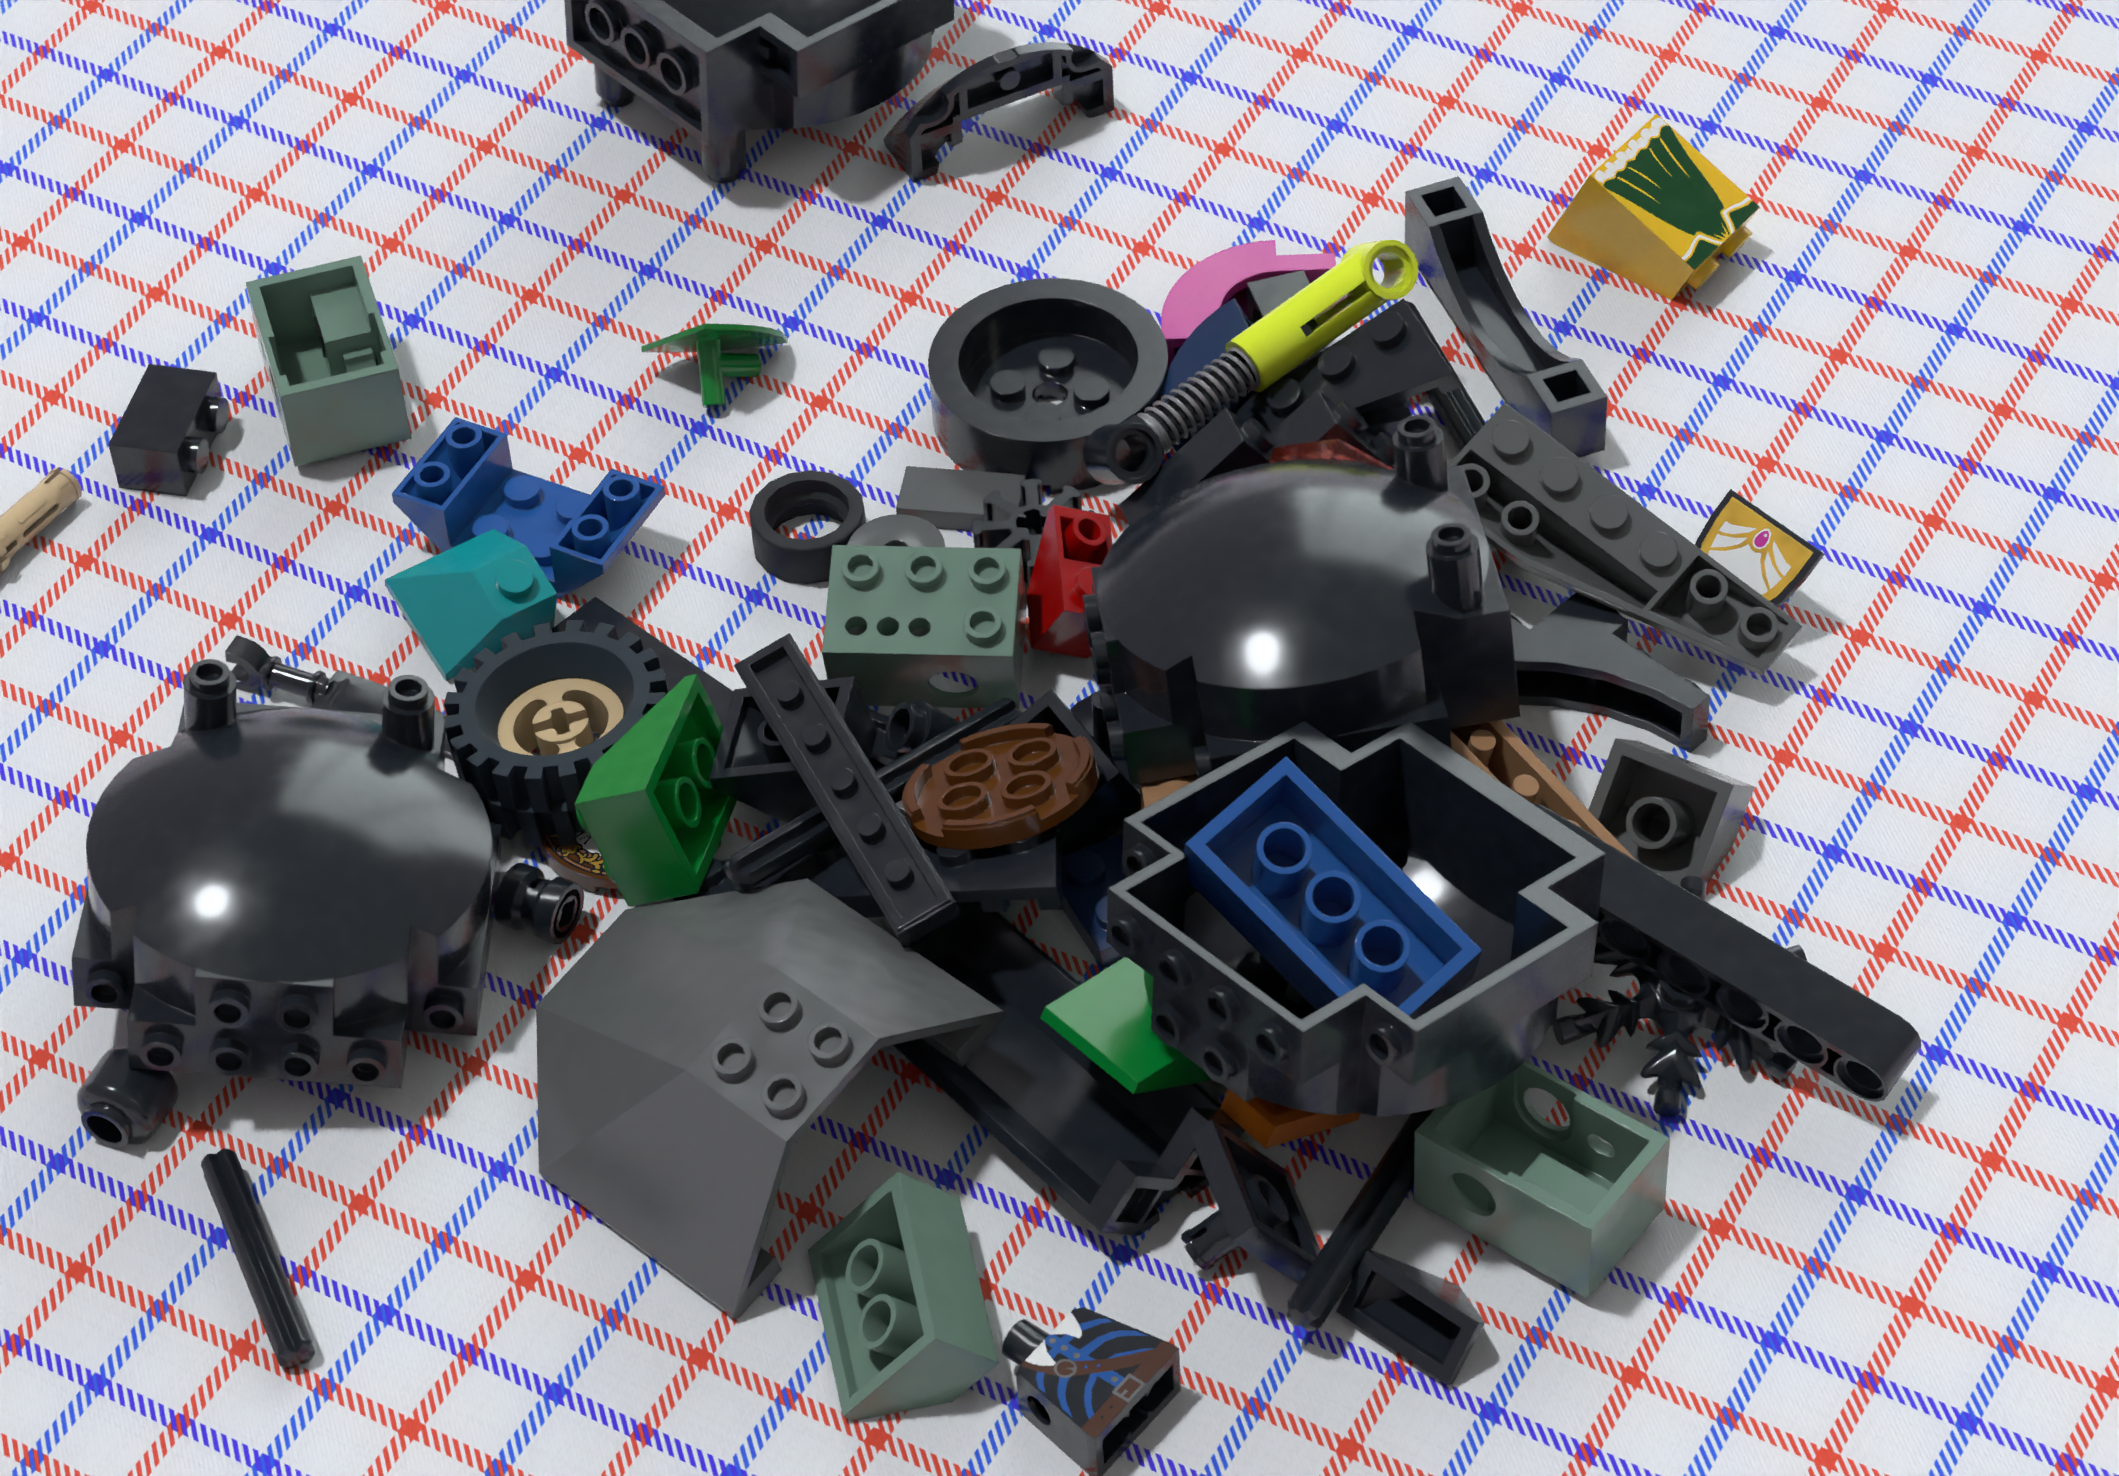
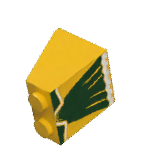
M1656 113L1590 174L1547 238L1556 246L1672 300L1688 284L1695 290H1698L1720 266L1715 258L1721 252L1730 259L1745 244L1753 233L1746 225L1760 206Z

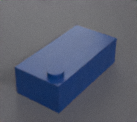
M1287 756L1185 843L1184 854L1188 856L1187 881L1316 1011L1364 983L1415 1020L1453 997L1474 977L1482 949Z

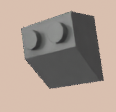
M1615 738L1590 804L1589 812L1638 862L1679 886L1681 879L1687 876L1700 877L1708 884L1734 844L1755 786L1638 740Z

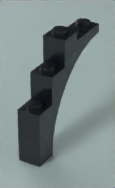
M1575 593L1531 629L1524 626L1515 616L1511 615L1519 705L1554 706L1603 715L1649 731L1689 753L1707 740L1710 695L1702 691L1694 682L1681 678L1653 660L1645 651L1627 643L1628 619L1621 616L1618 611Z

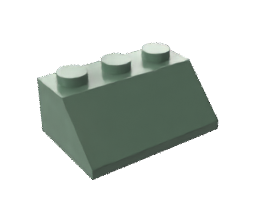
M896 1172L808 1249L842 1416L844 1418L856 1421L953 1402L999 1364L963 1210L958 1196Z

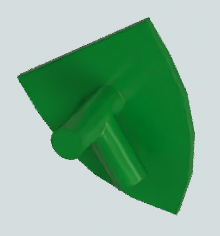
M704 323L641 346L642 352L656 353L697 352L702 406L704 408H715L726 405L723 377H757L761 371V359L757 354L721 353V351L788 343V339L783 332L768 327Z

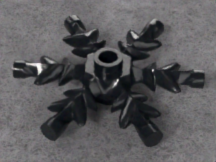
M1687 876L1681 879L1680 886L1705 901L1707 883L1704 879L1697 876ZM1596 941L1594 963L1616 965L1617 967L1611 972L1610 977L1619 978L1634 975L1640 984L1639 992L1630 998L1618 991L1608 990L1612 1002L1591 997L1577 998L1576 1003L1585 1013L1560 1017L1552 1024L1555 1038L1560 1045L1572 1043L1587 1035L1597 1033V1046L1605 1047L1613 1040L1623 1025L1631 1038L1635 1033L1639 1019H1652L1657 1028H1662L1663 1035L1648 1043L1645 1049L1660 1052L1643 1067L1640 1075L1642 1078L1658 1077L1653 1110L1655 1113L1665 1117L1676 1116L1681 1111L1682 1082L1694 1087H1698L1701 1084L1699 1075L1688 1056L1702 1058L1698 1048L1688 1039L1690 1033H1693L1698 1028H1707L1714 1031L1718 1052L1728 1042L1738 1066L1743 1071H1749L1752 1059H1754L1768 1073L1779 1081L1784 1082L1798 1063L1797 1060L1774 1048ZM1800 945L1786 948L1807 961L1804 950Z

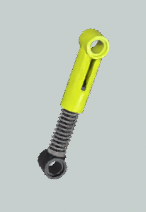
M1380 240L1360 243L1351 247L1343 255L1340 263L1226 343V353L1221 354L1219 359H1214L1211 365L1204 366L1203 371H1197L1195 377L1187 378L1186 383H1180L1178 389L1170 391V395L1162 396L1161 401H1155L1153 407L1145 408L1144 413L1132 414L1119 424H1108L1095 429L1088 437L1084 447V462L1088 472L1095 480L1106 485L1141 484L1150 480L1159 471L1164 454L1171 450L1172 443L1178 445L1180 437L1188 438V431L1196 432L1197 425L1203 427L1205 419L1211 421L1213 413L1219 414L1222 411V407H1230V401L1238 402V395L1245 397L1247 389L1262 392L1387 301L1397 300L1406 296L1414 288L1418 278V262L1413 251L1406 244L1398 240ZM1376 258L1381 261L1384 267V279L1380 285L1373 276V263ZM1121 439L1128 444L1131 451V459L1125 469L1118 464L1116 459V447Z

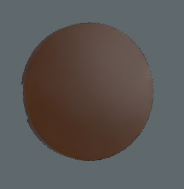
M1046 723L1006 725L960 739L959 745L961 750L946 757L932 767L930 764L922 763L906 783L902 794V802L912 832L926 843L957 850L991 848L1035 836L1069 818L1094 793L1099 781V770L1090 742L1081 735L1073 738L1057 734L1054 731L1053 725Z

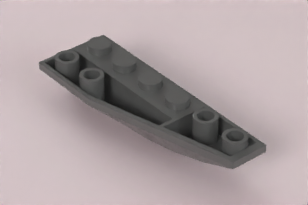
M1506 402L1447 466L1449 468L1463 465L1487 541L1524 570L1761 676L1802 630L1803 626Z

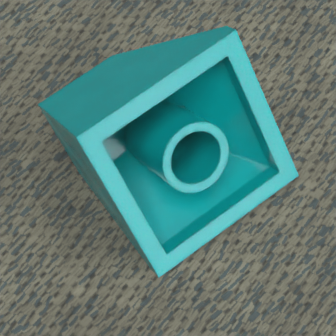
M495 529L489 530L385 579L386 588L445 681L457 676L462 668L470 670L476 667L473 657L485 647L494 654L502 651L503 647L500 638L517 632L522 641L535 636L534 625L550 622L551 629L554 627L557 601L555 589L527 546Z

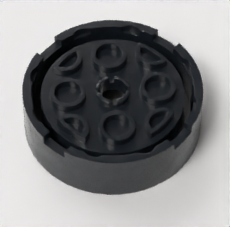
M1045 278L1015 282L987 291L957 309L940 327L930 348L928 370L932 419L939 444L949 458L963 470L1026 475V480L1040 479L1042 485H1050L1051 494L1062 493L1065 485H1070L1078 491L1102 485L1103 483L1095 480L1086 468L1084 462L1086 441L1095 429L1108 424H1119L1132 414L1144 413L1145 408L1153 407L1155 401H1160L1161 391L1169 369L1165 336L1156 320L1144 307L1123 293L1096 283L1074 279ZM1041 395L1044 400L1057 399L1063 402L1057 405L1051 402H1038V396ZM1121 439L1116 447V459L1118 464L1125 469L1131 459V451L1128 444Z

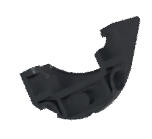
M1032 43L999 52L973 64L929 92L899 119L884 138V144L913 183L926 179L938 173L939 161L935 156L941 146L947 142L950 147H954L962 142V120L1053 88V95L1061 105L1073 104L1074 99L1077 101L1078 107L1088 118H1094L1113 111V67L1106 58L1098 53L1069 43Z

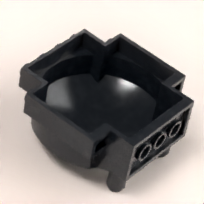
M564 0L567 45L594 64L595 90L602 101L612 107H623L632 103L636 95L641 97L700 140L701 167L707 173L709 179L717 183L733 182L740 177L741 172L745 169V129H798L822 125L860 114L893 97L905 88L926 64L932 51V35L935 33V29L954 20V0Z
M1415 415L1399 422L1397 431L1392 436L1395 470L1372 466L1364 461L1302 459L1246 467L1193 484L1156 504L1155 510L1133 522L1112 545L1102 566L1091 568L1093 594L1082 595L1086 632L1092 653L1097 686H1099L1104 720L1107 725L1113 762L1126 760L1131 785L1197 774L1199 779L1303 721L1350 753H1353L1409 721L1452 749L1450 729L1521 717L1510 608L1463 465L1447 468L1444 432L1436 425L1434 419L1424 415Z
M205 659L193 664L183 679L184 704L178 732L171 746L132 759L105 788L93 810L86 839L88 888L71 957L74 1006L129 1010L127 1018L129 1068L401 1088L410 1031L477 1036L494 920V903L501 871L502 824L490 823L485 806L472 784L445 772V719L435 718V695L424 679L415 675H402L394 678L382 693V714L237 703L236 677L225 663L219 660Z
M1303 721L1124 819L1122 874L1127 876V878L1108 888L1106 942L1119 955L1130 959L1144 970V985L1149 1004L1152 1008L1151 1030L1157 1034L1162 1042L1177 1049L1201 1067L1212 1080L1222 1083L1245 1102L1257 1097L1289 1108L1328 1115L1361 1113L1379 1117L1427 1111L1474 1096L1499 1083L1517 1070L1533 1054L1542 1042L1549 1027L1555 1022L1559 996L1592 976L1606 853L1410 721L1353 753H1350ZM1286 756L1482 949L1473 979L1453 997L1415 1020L1364 983L1317 1011L1308 1001L1306 1005L1300 1006L1289 1000L1285 996L1288 981L1275 968L1270 973L1264 972L1259 959L1260 953L1187 881L1188 856L1184 854L1185 843Z

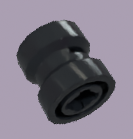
M516 863L504 875L498 887L494 903L495 919L499 924L515 930L529 927L533 929L534 934L539 939L553 944H562L573 933L580 919L584 903L583 887L579 883L564 877H556L552 880L545 879L544 873L539 868L526 863Z

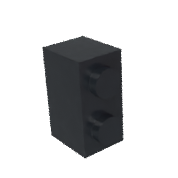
M154 364L148 365L108 444L119 488L187 497L197 474L204 473L207 468L209 449L217 433L224 432L228 423L229 404L227 399L221 396L216 372Z

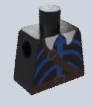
M1085 1307L1073 1309L1050 1334L1026 1319L1019 1320L1010 1329L1002 1345L1003 1356L1020 1366L1016 1373L1018 1406L1023 1416L1090 1476H1103L1181 1391L1178 1347Z

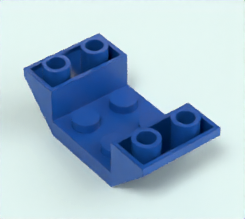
M455 417L392 492L393 503L441 552L447 551L492 529L526 545L555 589L557 599L603 575L666 494L663 485L614 469L607 473L591 495L515 470L512 467L506 433Z

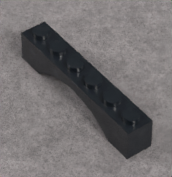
M1458 176L1405 191V244L1415 254L1418 266L1508 404L1579 458L1605 450L1607 395L1582 359L1571 358L1559 352L1542 336L1530 320L1502 267L1483 211L1461 178Z

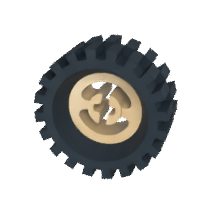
M567 620L565 631L552 633L550 622L533 626L534 637L521 641L517 632L500 638L503 650L497 654H494L485 647L473 657L477 671L473 672L462 668L454 678L457 692H447L444 701L447 716L443 717L445 719V732L459 779L475 787L485 806L490 823L502 824V837L511 840L519 830H522L526 845L543 846L546 835H557L560 847L577 845L576 833L585 832V830L578 821L574 804L592 765L669 692L664 669L660 666L658 656L651 647L643 650L641 638L631 632H627L619 640L614 625L600 622L594 633L586 631L584 620ZM592 732H597L602 735L596 741H594ZM538 746L540 755L531 754V752Z

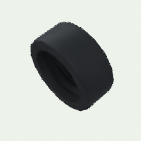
M813 470L788 473L769 482L755 495L749 510L756 560L766 572L784 581L803 584L829 581L832 545H847L852 534L866 523L862 495L852 483L833 473ZM815 514L829 516L842 522L835 531L819 538L795 539L775 532L782 523L798 516Z

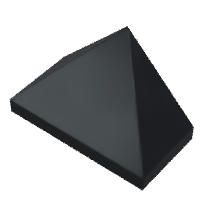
M1373 1250L1366 1251L1336 1310L1338 1314L1447 1385L1454 1384L1485 1324L1459 1285Z

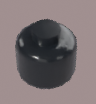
M128 1047L109 1049L101 1057L78 1090L77 1106L81 1113V1123L92 1137L110 1147L120 1148L125 1147L126 1144H144L156 1133L177 1102L178 1087L170 1071L129 1068Z

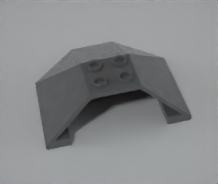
M809 879L755 887L748 891L738 890L626 909L536 1005L539 1173L545 1180L734 1320L736 1318L739 1319L782 1270L776 1258L761 1248V1244L792 1146L881 1047L922 1039L963 1067L1004 1021L1006 1015L996 1005L910 947L906 946L903 948L898 939Z

